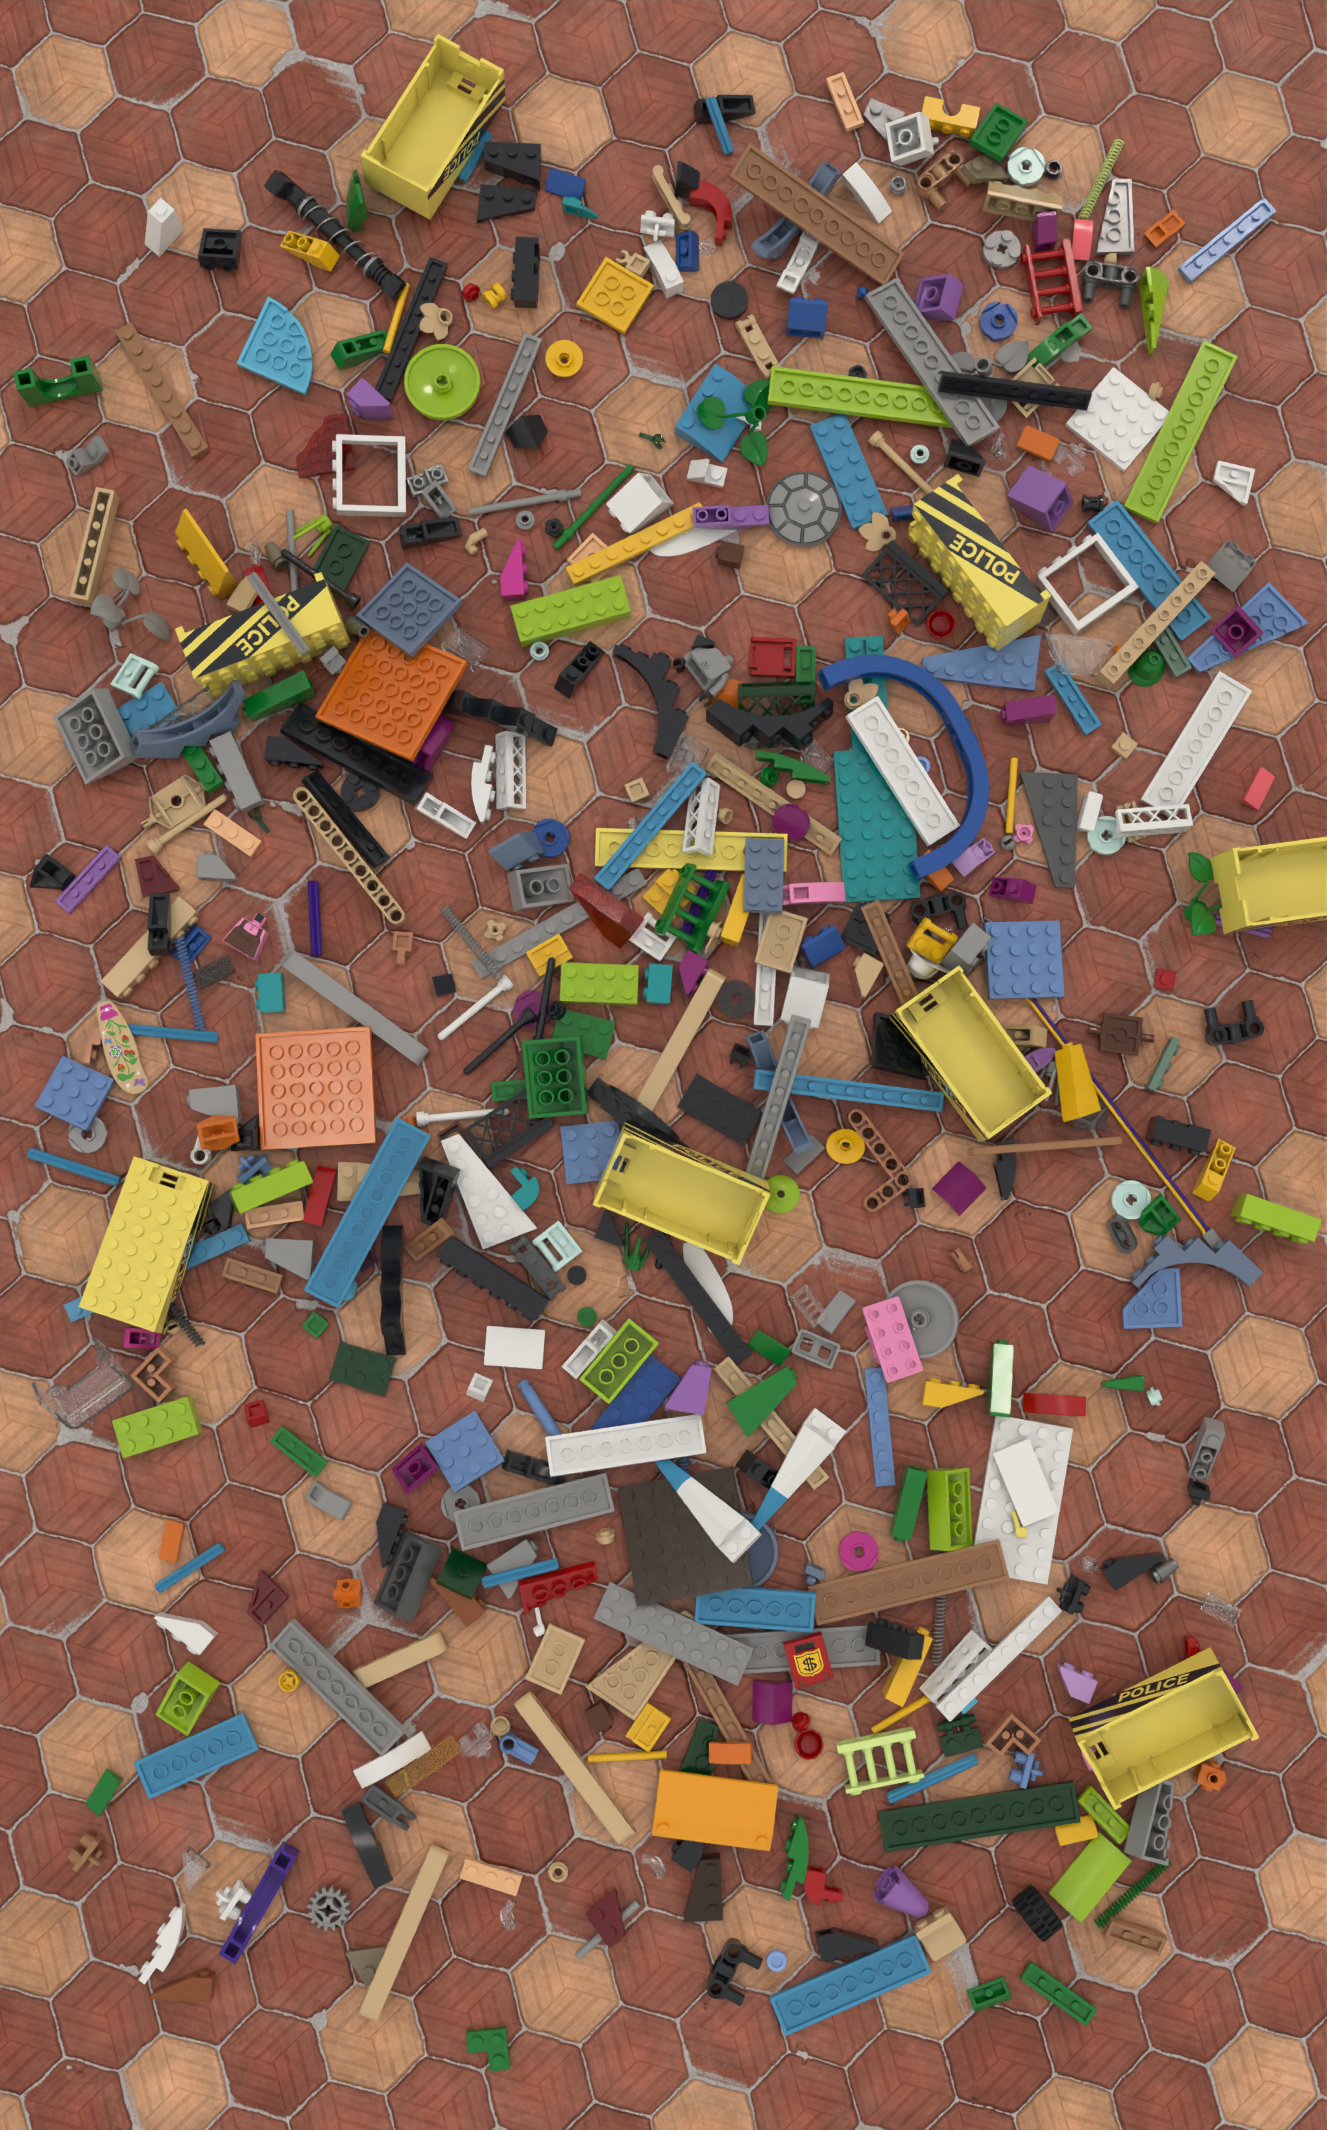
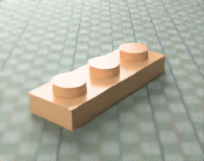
M844 72L826 78L827 87L845 131L849 132L862 127L864 121Z
M216 809L212 811L204 823L206 827L251 858L262 844L261 840Z
M303 1201L252 1208L245 1211L247 1229L302 1221L305 1213Z
M466 1857L460 1879L516 1896L523 1875Z

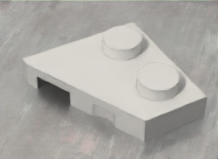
M1218 460L1212 481L1241 505L1246 506L1255 469Z

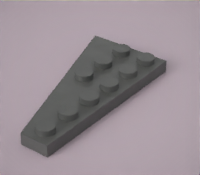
M1020 772V778L1030 804L1031 814L1042 843L1043 853L1046 856L1054 888L1074 889L1078 774Z

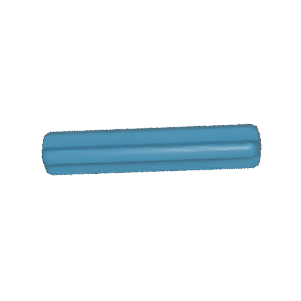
M710 97L705 100L722 151L724 155L732 153L734 148L716 97Z
M484 131L458 175V179L464 183L467 182L484 153V142H490L493 138V135L488 131Z

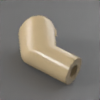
M482 528L469 536L465 550L470 555L477 553L478 548L475 545L478 541L488 536L487 531Z

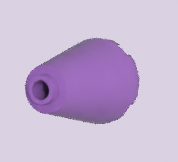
M893 1865V1869L890 1867L886 1868L876 1881L878 1888L877 1891L873 1890V1899L879 1904L916 1918L925 1916L929 1910L928 1900L896 1865Z

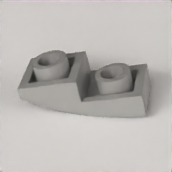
M442 464L424 469V472L406 478V485L412 498L422 495L421 492L434 480L440 486L447 484L449 480Z
M840 1290L823 1311L816 1324L832 1335L843 1322L844 1317L854 1307L856 1301Z

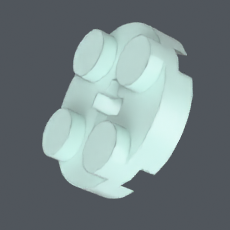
M1027 147L1018 148L1009 158L1006 166L1007 174L1021 188L1032 186L1041 179L1044 173L1045 160L1042 154L1035 149L1031 150L1027 149ZM1022 164H1029V170H1023Z
M1102 816L1097 819L1094 831L1086 833L1087 843L1092 851L1100 855H1111L1123 846L1126 837L1114 838L1113 830L1117 827L1116 818ZM1104 831H1108L1107 833L1111 835V838H1108L1107 841L1101 837Z
M1130 1180L1115 1186L1111 1195L1112 1208L1117 1215L1125 1219L1140 1218L1141 1211L1151 1203L1150 1192L1138 1181ZM1129 1194L1136 1198V1202H1133L1132 1205L1126 1202Z

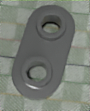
M1114 1216L1110 1219L1107 1227L1117 1248L1125 1254L1133 1252L1138 1246V1241L1128 1221L1122 1216ZM1117 1222L1121 1223L1122 1228L1117 1226ZM1126 1239L1131 1242V1245L1126 1243Z

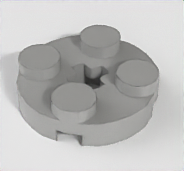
M1010 230L996 231L990 234L984 242L983 258L990 267L994 266L998 270L1009 269L1015 265L1020 256V242ZM999 247H1004L1006 249L1005 254H1002V252H997Z
M96 1117L89 1130H92L91 1138L85 1139L84 1130L70 1124L68 1139L70 1145L75 1150L91 1154L103 1148L109 1132L106 1124L100 1118Z
M471 1485L466 1486L457 1493H454L450 1487L443 1495L441 1501L442 1512L446 1518L454 1523L453 1511L461 1509L460 1506L456 1507L459 1498L466 1501L464 1508L481 1504L478 1492Z

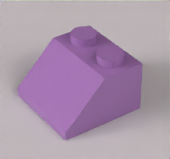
M951 274L921 278L915 305L924 318L939 322L955 320L964 284Z
M363 378L347 393L348 404L351 406L350 410L358 418L360 416L364 420H392L394 418L390 403Z

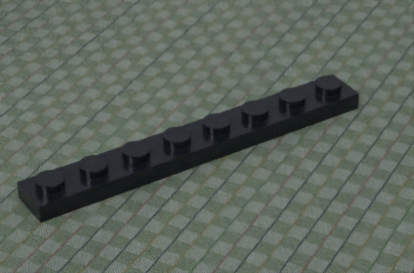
M432 257L427 262L375 387V390L389 402H392L421 333L419 324L425 316L421 312L420 306L425 303L434 302L448 268L447 263Z
M942 371L938 385V392L1087 411L1092 397V391L1086 389Z
M657 1230L644 1240L734 1363L738 1365L752 1355V1352L663 1232Z

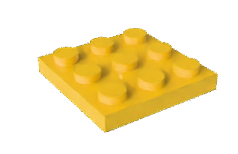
M605 257L576 305L578 308L625 335L653 291L654 285Z

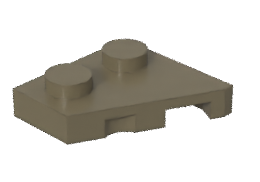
M984 153L966 163L961 169L973 184H981L983 182L989 184V181L994 182L995 180L1007 183L1010 179V176L997 162Z
M387 1945L346 1951L345 1955L366 1986L371 1983Z

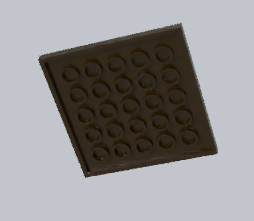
M733 1466L688 1474L741 1515ZM667 1478L618 1487L637 1606L754 1586L748 1550L735 1563H732L715 1545Z

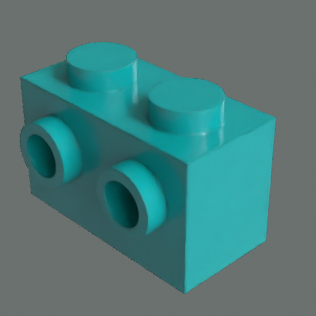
M650 963L649 968H645V980H648V987H644L643 999H647V1004L670 1006L673 965Z
M258 974V979H255L256 991H259V998H256L257 1010H260L262 1014L286 1013L284 974Z

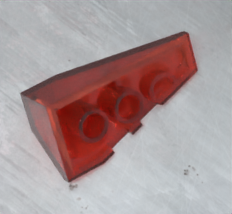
M582 873L578 874L569 887L601 934L618 948H621L633 936L644 921L643 917Z

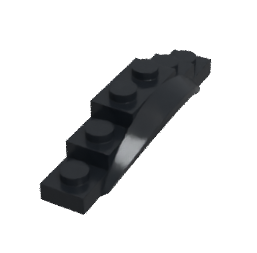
M599 1077L589 1088L588 1096L600 1104L599 1107L613 1116V1120L622 1127L626 1122L690 1148L680 1140L679 1136L661 1118L627 1093L612 1085H608Z

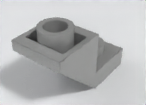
M100 435L94 436L86 448L74 449L66 462L76 477L100 464L109 453V449Z
M330 645L317 659L333 675L342 671L344 668L343 664L346 661L338 653L339 651L333 645Z
M314 1480L305 1497L317 1508L340 1520L345 1519L353 1504L343 1494L330 1491L325 1485Z

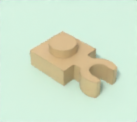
M621 250V254L625 258H616L617 264L643 278L651 266V260L637 253H634L631 257L626 250Z

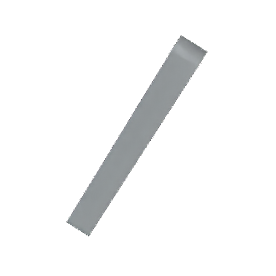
M294 950L290 952L281 964L365 1027L370 1026L374 1034L418 1066L430 1051Z

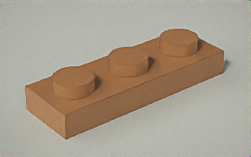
M441 1217L405 1245L404 1248L417 1262L450 1237L454 1231Z
M227 1257L221 1275L276 1294L279 1292L284 1277L282 1274Z
M1110 1917L1103 1932L1104 1938L1160 1956L1167 1942L1165 1934L1114 1917Z

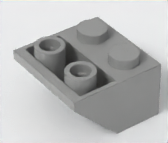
M1227 540L1208 562L1207 566L1216 573L1214 577L1234 592L1257 562L1254 561L1250 554H1245L1240 550V547L1235 542Z

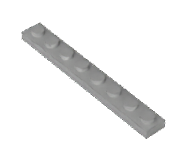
M524 333L470 462L468 472L483 478L487 477L542 345L541 338Z

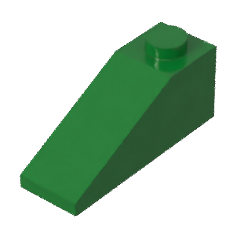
M385 330L337 341L330 355L338 370L355 367L383 353L387 333Z

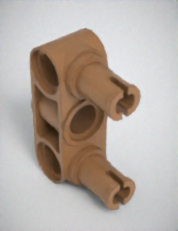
M957 150L950 151L918 178L916 186L917 195L930 200L938 211H941L947 205V201L940 195L938 189L947 184L954 176H958L967 188L973 185L961 171L962 167L966 164L962 153ZM950 161H955L957 164H951ZM922 184H927L929 187H928V188H925V187H923V186H921V185H922Z

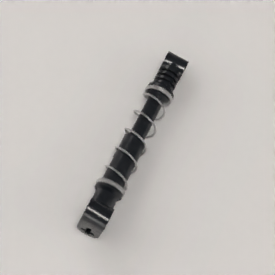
M274 170L264 184V187L276 197L288 201L295 208L296 213L303 217V220L307 219L316 227V232L320 231L329 239L328 243L338 244L344 250L341 255L347 252L356 260L354 267L360 264L364 268L363 275L368 279L374 280L387 296L396 300L407 285L405 281L391 272L376 253H367L363 241H354L352 239V231L342 227L337 217L329 215L325 206L318 205L314 196L306 194L284 172ZM346 230L351 233V238L346 234ZM356 242H361L364 250Z

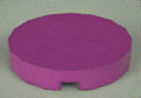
M788 803L780 806L775 811L772 818L773 827L778 834H788L787 840L797 841L802 839L809 831L810 819L807 812L799 808L800 806Z
M529 990L523 992L517 998L514 1005V1014L517 1020L521 1018L522 1011L527 1007L537 1017L539 1016L542 992ZM548 1009L545 1024L549 1021L551 1017L548 1015ZM538 1019L533 1023H526L524 1026L536 1029Z

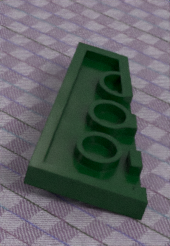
M701 1718L698 1719L679 1772L711 1776L714 1763H709V1742L717 1741V1724Z

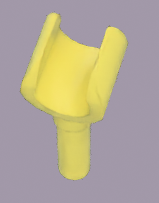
M1016 1510L1011 1511L1015 1525V1536L1018 1538L1027 1537V1528L1020 1527Z

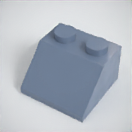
M519 832L488 850L489 854L506 871L521 870L524 868V864L539 860V855L545 853L535 832Z

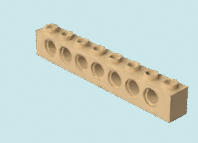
M1201 561L1095 677L1110 689L1216 573Z

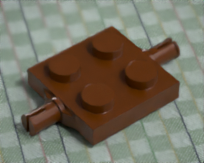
M1104 1012L1100 1027L1088 1026V1034L1099 1035L1098 1051L1138 1056L1139 1046L1142 1041L1154 1042V1035L1143 1034V1018Z

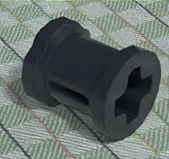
M1083 495L1081 502L1082 512L1087 510L1103 511V495L1098 497Z

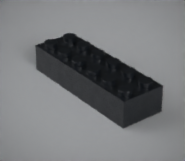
M454 1236L448 1238L437 1255L441 1258L440 1263L448 1268L451 1266L455 1267L457 1274L463 1278L470 1277L473 1279L472 1283L480 1289L487 1288L490 1290L488 1294L495 1299H504L507 1307L514 1311L519 1309L523 1312L521 1315L529 1321L533 1319L538 1320L550 1301L548 1297Z

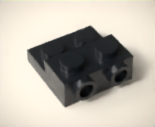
M203 228L198 253L200 267L208 271L214 268H220L226 272H230L233 269L238 270L240 261L239 249L242 239L241 230Z
M857 903L841 938L844 942L874 956L878 948L861 910V906L867 903ZM884 912L890 925L892 919L889 918L890 915Z

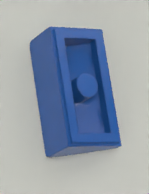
M550 168L545 191L561 197H576L581 201L586 188V180Z
M693 230L676 234V266L679 272L699 271V235Z
M913 505L892 507L890 509L892 521L914 519L912 515Z
M196 924L184 935L185 939L181 940L186 941L184 944L187 945L184 947L187 948V951L184 952H188L185 956H189V958L185 960H190L188 963L191 964L212 939L210 935ZM175 946L170 953L180 960L182 958H178V956L182 954H177L179 951L176 950L178 947Z

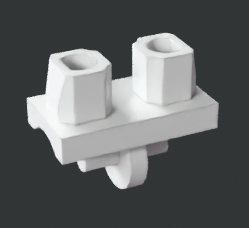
M647 210L645 215L641 216L640 233L654 235L653 241H658V236L674 237L675 219H673V214L665 213L662 218L656 217L654 211Z
M238 1879L233 1888L226 1886L225 1890L218 1889L215 1894L219 1898L216 1904L220 1906L218 1911L221 1913L219 1918L225 1921L226 1918L237 1920L241 1908L235 1904L238 1900L246 1904L252 1896L251 1891L244 1887L243 1881Z

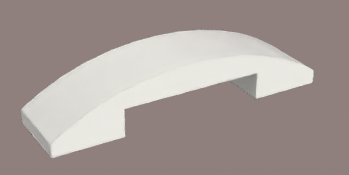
M803 231L799 243L776 287L791 294L795 293L820 242Z
M420 1731L406 1739L402 1744L386 1752L382 1757L379 1756L372 1761L366 1762L354 1769L353 1772L361 1787L364 1788L414 1761L429 1751L431 1746L423 1731Z

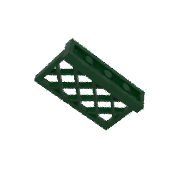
M814 681L738 683V709H744L749 713L757 704L764 710L761 715L768 713L770 716H774L770 710L776 704L784 710L780 715L785 713L790 715L791 713L788 710L795 703L803 709L802 711L815 706ZM803 695H811V702L806 707L798 702ZM783 696H789L793 700L787 708L779 702ZM742 697H751L755 703L747 709L742 705ZM764 697H770L774 700L767 709L760 703Z

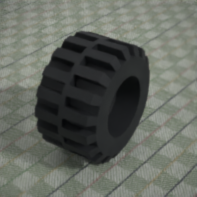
M1029 1885L1012 1899L1015 1909L1041 1941H1047L1063 1927L1060 1918L1034 1886Z

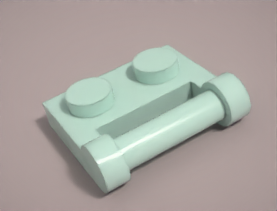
M130 653L110 685L140 700L143 696V690L154 673H157L160 668L156 664ZM147 668L146 673L140 680L137 687L134 689L133 686L137 682L138 678L140 677L144 669Z
M559 1220L532 1241V1244L540 1249L553 1266L554 1272H557L582 1252L581 1248ZM545 1238L549 1239L563 1257L560 1262L543 1242Z

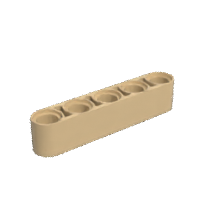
M437 1631L354 1669L352 1674L358 1682L367 1688L431 1659L448 1649L440 1631Z

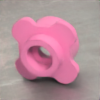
M1017 824L1015 826V842L1023 841L1029 844L1033 841L1034 827L1032 825Z

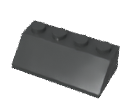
M403 1530L399 1544L394 1551V1558L387 1568L374 1604L397 1619L414 1622L443 1547L432 1540Z

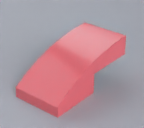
M1074 219L1071 238L1074 259L1088 261L1090 259L1093 233L1092 220Z

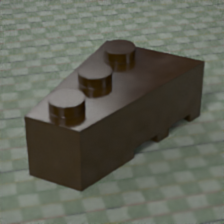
M702 1853V1858L697 1863L691 1890L688 1895L683 1922L723 1920L720 1853Z

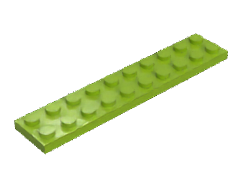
M1205 340L1202 342L1123 506L1125 510L1155 524L1159 522L1238 356Z
M775 366L771 368L767 402L769 405L953 428L924 386Z

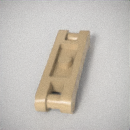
M660 165L654 166L652 170L653 183L670 213L673 214L679 229L682 232L689 231L691 220L689 214L683 212V205L679 199L676 200L672 185L670 183L667 184L663 176V167Z
M751 314L747 316V319L735 322V326L764 380H770L771 369L768 370L766 367L769 365L781 367V365L776 360L763 336L754 315ZM750 326L752 330L746 332L745 328Z

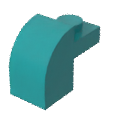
M516 1166L510 1172L521 1183L522 1187L511 1197L525 1211L538 1199L540 1184L536 1176L528 1180L527 1178L530 1175L523 1167L519 1169Z

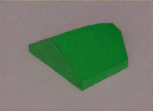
M1160 1193L1141 1211L1139 1225L1145 1232L1163 1236L1181 1218Z

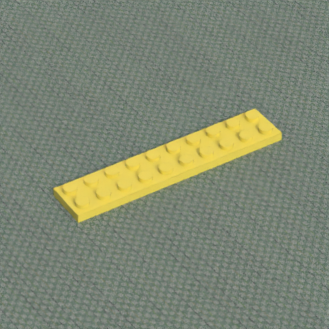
M596 828L595 867H604L635 829ZM660 830L629 867L681 870L685 863L697 865L695 870L744 872L746 838L784 840L783 873H786L788 834L715 832L712 855L705 856L699 852L689 854L682 852L685 831ZM695 837L690 842V847L695 845Z

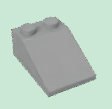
M568 864L515 870L507 874L514 912L574 902Z

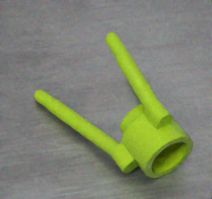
M323 514L296 529L295 533L297 534L292 539L295 540L314 528L319 534L323 532L324 534L308 553V557H311L324 539L332 533L330 528L333 527V524Z

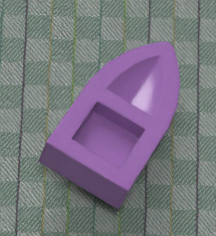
M1040 1048L1024 1056L1032 1069L1037 1072L1052 1060L1056 1050L1055 1048Z

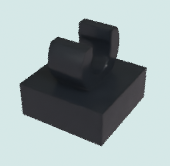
M735 1043L729 1056L731 1057L730 1064H733L734 1060H738L741 1062L739 1068H743L744 1064H747L751 1057L749 1048Z
M924 1188L908 1189L909 1192L902 1193L903 1196H909L910 1202L904 1203V1206H910V1208L926 1207Z
M1189 1480L1187 1488L1189 1495H1191V1504L1199 1506L1201 1499L1209 1500L1211 1495L1209 1486Z

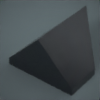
M540 415L521 416L506 430V433L514 448L539 449L548 430Z
M46 853L34 868L30 888L65 890L76 875Z
M259 1114L238 1129L240 1141L231 1145V1151L261 1150Z

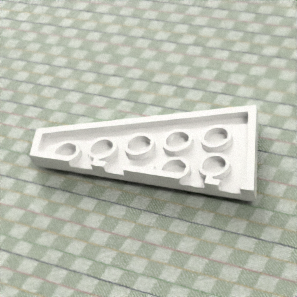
M460 1134L441 1140L450 1166L461 1169L457 1184L482 1249L537 1229L536 1225L529 1219Z

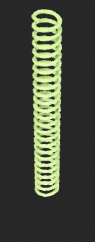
M1116 139L1113 141L1078 219L1081 217L1084 220H1089L1090 213H1092L1091 210H1094L1093 207H1095L1096 200L1100 197L1099 194L1103 190L1102 187H1104L1108 180V174H1111L1110 171H1112L1113 164L1117 161L1116 158L1120 154L1119 151L1123 148L1122 145L1125 144L1123 140Z

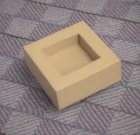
M1123 732L1110 749L1126 760L1138 743Z
M642 777L624 785L632 804L649 797V792Z

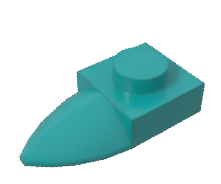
M564 196L562 201L563 212L590 219L599 217L594 211L582 205V201L578 198Z

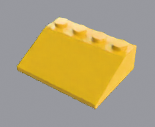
M184 509L175 532L179 538L176 542L182 551L184 549L188 551L189 555H187V558L193 566L197 564L200 569L197 572L202 580H208L210 583L208 588L213 596L218 595L222 600L234 592L238 584L188 510Z

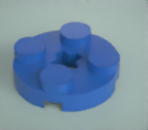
M993 302L984 308L979 319V326L982 333L990 341L1006 340L1014 333L1017 327L1018 316L1011 305ZM995 318L1003 320L1001 325L994 323Z
M544 819L536 824L532 832H535L545 852L541 856L554 858L564 853L569 843V833L565 825L554 819ZM547 834L555 835L556 838L553 839V843L545 841Z

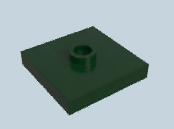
M453 1548L436 1584L472 1600L487 1569V1564Z

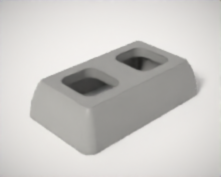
M800 1329L793 1345L792 1353L831 1369L841 1346L807 1330ZM804 1337L813 1340V1345L809 1352L800 1349V1344ZM821 1345L831 1348L828 1359L818 1356Z

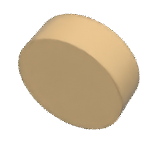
M800 780L790 781L786 788L788 797L793 800L801 799L806 791L804 783Z

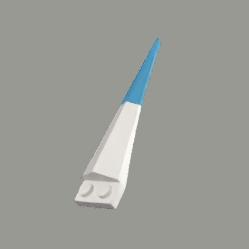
M816 1408L812 1409L802 1423L771 1487L751 1522L758 1531L835 1449V1446L846 1432Z
M669 1459L654 1461L715 1545L732 1563H735L762 1535L747 1519Z

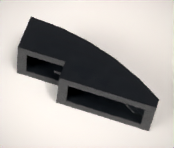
M717 95L716 97L724 122L748 117L756 113L753 95ZM698 99L693 106L696 124L713 123L705 103L706 99Z
M458 517L421 520L417 524L401 525L398 530L402 549L439 543L462 535Z
M150 893L147 929L149 931L148 951L151 956H170V893Z
M1014 1138L996 1142V1146L1015 1144ZM1016 1153L999 1154L1000 1161L993 1163L1001 1201L1009 1199L1016 1172Z
M507 1449L504 1458L506 1462L502 1465V1469L553 1485L563 1483L565 1475L550 1477L548 1461Z

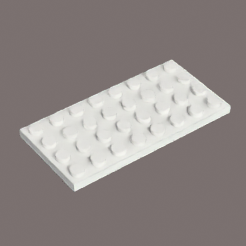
M995 1416L973 1545L999 1539L1009 1578L1048 1584L1059 1513L1025 1526L1027 1528V1537H1016L1014 1520L1011 1511H1015V1508L992 1453L1029 1438L1060 1512L1073 1428L1013 1417Z

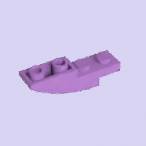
M768 505L692 507L693 527L742 530L750 529V527L769 526Z

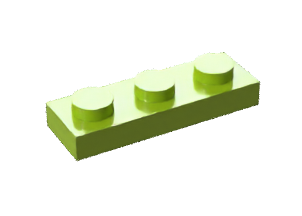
M1088 1786L1077 1798V1802L1117 1844L1121 1845L1129 1834L1130 1826L1092 1786Z

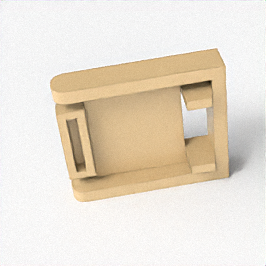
M1034 357L1011 380L1050 385L1055 379L1041 363L1035 368L1031 366L1037 361ZM1010 401L1024 418H1027L1039 406L1038 404L1027 403L1022 408L1018 402Z

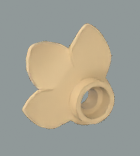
M434 303L421 305L420 310L425 317L420 321L419 329L424 333L434 332L436 340H442L448 334V326L452 323V313L446 308H439Z
M878 512L872 513V523L859 527L860 534L868 540L866 549L869 551H878L896 538V532L889 526L887 517ZM886 531L890 533L888 539L883 538V533Z
M861 678L851 681L848 687L849 692L844 697L845 706L851 710H856L876 696L878 685L872 683L863 684ZM856 698L857 702L853 704L850 702V699Z
M713 922L707 933L710 940L704 954L709 949L713 951L717 947L723 931V922Z

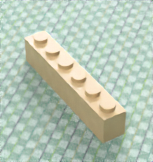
M100 487L95 488L69 596L78 604L92 606L97 595L120 500L114 490Z
M180 896L171 905V945L179 937L185 935L184 931L189 926L192 927L196 924L200 915ZM149 931L135 943L100 981L118 998L128 997L133 991L132 987L136 983H141L146 977L145 973L149 969L155 968L159 963L158 959L161 956H151L148 951Z

